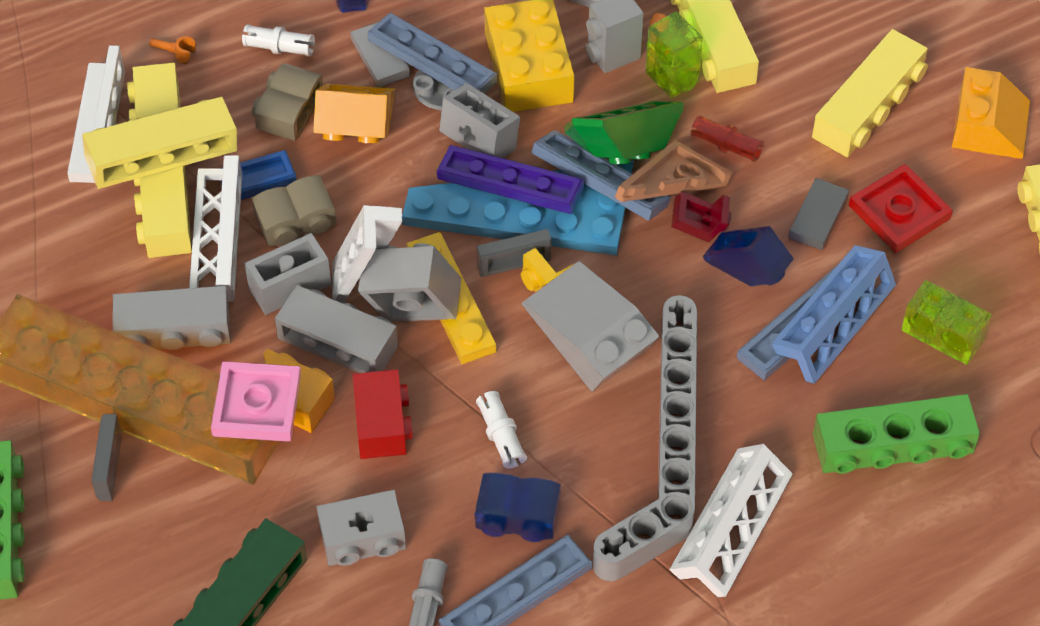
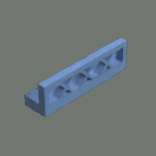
M854 245L772 342L776 354L798 361L806 382L816 383L896 286L885 252ZM879 275L881 283L874 290L875 281ZM860 298L858 311L854 314L855 304ZM840 322L838 334L833 340L835 327ZM819 347L817 360L813 364L810 357Z

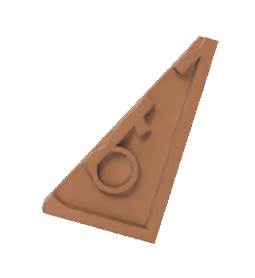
M674 140L619 185L614 198L621 202L679 194L681 191L686 193L726 187L730 183L733 172Z

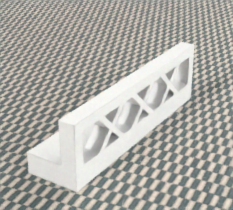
M109 45L106 63L88 64L67 173L70 182L95 183L84 156L82 134L97 128L116 125L125 77L120 46Z
M224 156L223 169H198L189 288H198L199 281L209 272H212L216 276L215 285L226 286L229 302H234L242 189V170L239 156ZM206 180H222V191L213 197L205 190ZM216 208L220 212V223L211 229L203 221V217ZM211 240H214L218 244V253L216 257L209 261L201 254V249Z
M368 205L362 207L332 262L333 300L345 303L375 250L388 247L402 223V208Z
M764 444L737 449L669 569L679 579H700L717 597H726L793 474ZM766 466L777 476L770 489H765L763 472ZM750 495H755L757 513L754 519H748L746 502ZM738 525L741 542L736 550H731L729 533L733 526ZM719 556L722 558L724 572L720 580L709 571L715 558Z

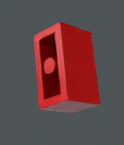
M398 369L352 374L360 459L406 455L405 440L413 439L411 416L403 417L402 407H409L408 385L400 384Z

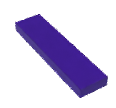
M454 145L449 146L436 171L439 180L572 214L585 187L584 179Z

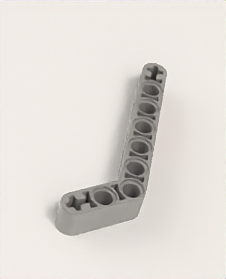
M678 295L669 298L664 303L662 314L658 500L604 531L596 538L593 550V570L600 579L605 581L619 580L685 540L693 527L695 511L697 308L693 300L686 296ZM676 321H681L683 327H676ZM672 382H681L683 384L678 385ZM672 414H680L683 417H674ZM671 447H680L684 450L676 451L672 450ZM677 480L683 484L675 485L670 483V481ZM676 514L683 518L676 520L670 518L669 515ZM647 534L651 536V538L641 539L638 538L636 535Z

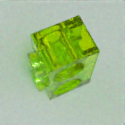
M673 12L648 28L645 73L671 98L683 91L691 90L699 82L703 36L678 12Z
M925 280L907 305L901 331L968 365L985 340L992 314Z

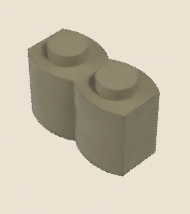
M285 63L276 72L273 71L267 81V90L262 97L258 96L255 99L252 107V116L255 117L256 129L296 141L303 132L309 116L315 110L316 90L323 86L322 74Z
M320 175L304 177L286 187L268 189L251 198L255 216L268 246L286 245L295 241V239L303 234H321L337 223L335 208Z

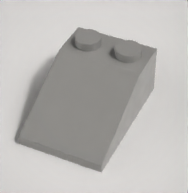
M580 261L522 302V306L591 392L646 352L660 337L636 306Z

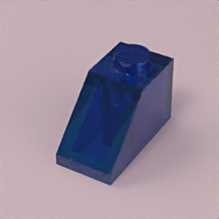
M770 226L721 232L702 256L710 265L749 286H771L778 283L785 276V270L794 260Z

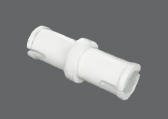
M248 24L243 30L248 33V35H242V43L246 47L270 49L274 54L290 52L311 56L314 49L309 48V45L315 46L313 34L288 32L284 27L278 26L274 29Z
M498 391L486 392L484 396L487 402L484 401L482 396H479L476 400V404L480 408L487 424L486 434L490 441H494L503 461V466L507 469L518 467L519 464L516 458H519L520 463L523 464L527 460V455L523 451L515 433L517 430L515 421L508 417Z

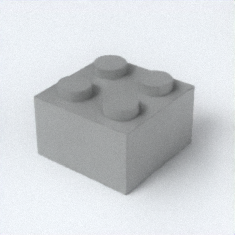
M418 243L413 247L406 248L388 245L385 249L375 250L360 276L358 292L382 317L390 322L456 319L461 277L432 245Z

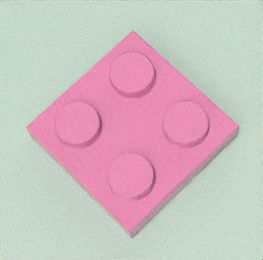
M222 362L211 425L212 435L214 437L291 441L301 380L300 366Z

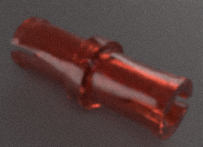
M699 115L692 125L696 130H691V136L716 145L721 152L727 153L731 151L750 159L752 162H756L762 154L763 150L758 148L764 147V141L738 132L736 126L731 124L724 126L702 115Z

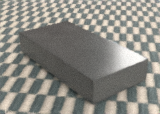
M815 178L789 231L788 238L823 250L848 199L849 190Z
M548 229L478 245L477 268L480 277L522 268L523 254L534 248L538 250L546 261H550L551 236Z
M103 414L101 416L91 480L99 501H112L122 438L117 414Z

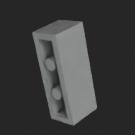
M296 285L275 317L279 340L358 373L383 371L398 348L397 326L388 319L364 313L350 303H340L330 299L316 289L309 290Z
M226 286L113 294V335L117 351L139 353L143 350H177L181 347H215L220 344H231L230 306Z

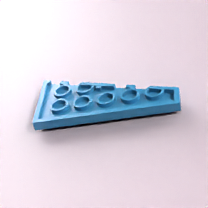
M634 161L627 164H616L631 174L633 173ZM554 170V172L569 175L562 170ZM445 183L409 188L402 214V225L497 239H507L548 229L551 236V246L617 256L626 208L584 184L585 187L572 214L458 184Z

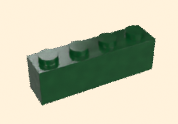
M265 518L257 529L253 528L247 533L243 540L242 548L235 557L228 558L222 564L218 572V578L209 589L204 588L200 591L188 615L184 619L180 618L173 626H256L306 563L305 541Z

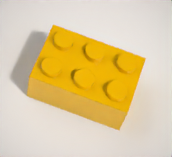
M529 0L484 7L485 37L493 69L497 73V84L503 106L512 112L573 103L574 73L553 0Z

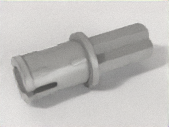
M434 558L424 560L418 589L412 592L414 605L409 626H434L437 609L444 601L441 592L445 574L448 570V565L445 562Z

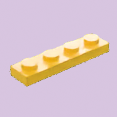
M441 232L406 243L407 247H413L418 243L434 246L461 277L456 319L440 320L461 365L496 353V343Z

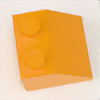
M965 67L958 98L952 148L1023 159L1030 100L1001 72Z
M324 84L316 90L314 133H322L325 140L342 141L344 140V135L358 136V142L379 143V138H385L389 134L395 88Z

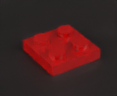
M906 164L852 195L848 205L895 253L949 221L953 210Z

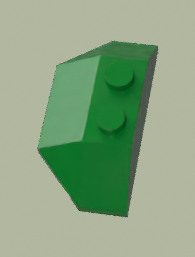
M653 100L628 107L575 117L564 126L565 134L594 157L609 158V163L627 164L631 163V159L651 158V152L665 149L683 111V102Z

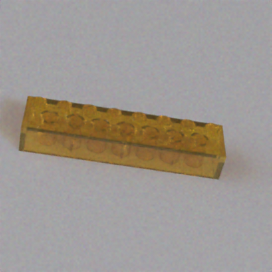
M19 294L16 295L0 319L1 383L97 422L101 421L103 414H117L122 432L253 485L279 441L214 437L212 435L211 425L220 379L219 373Z

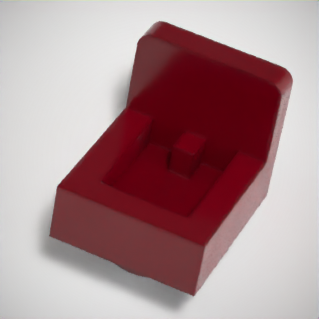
M681 191L674 198L671 227L710 242L720 232H724L730 224L732 216L729 211L730 197L722 195L712 204Z

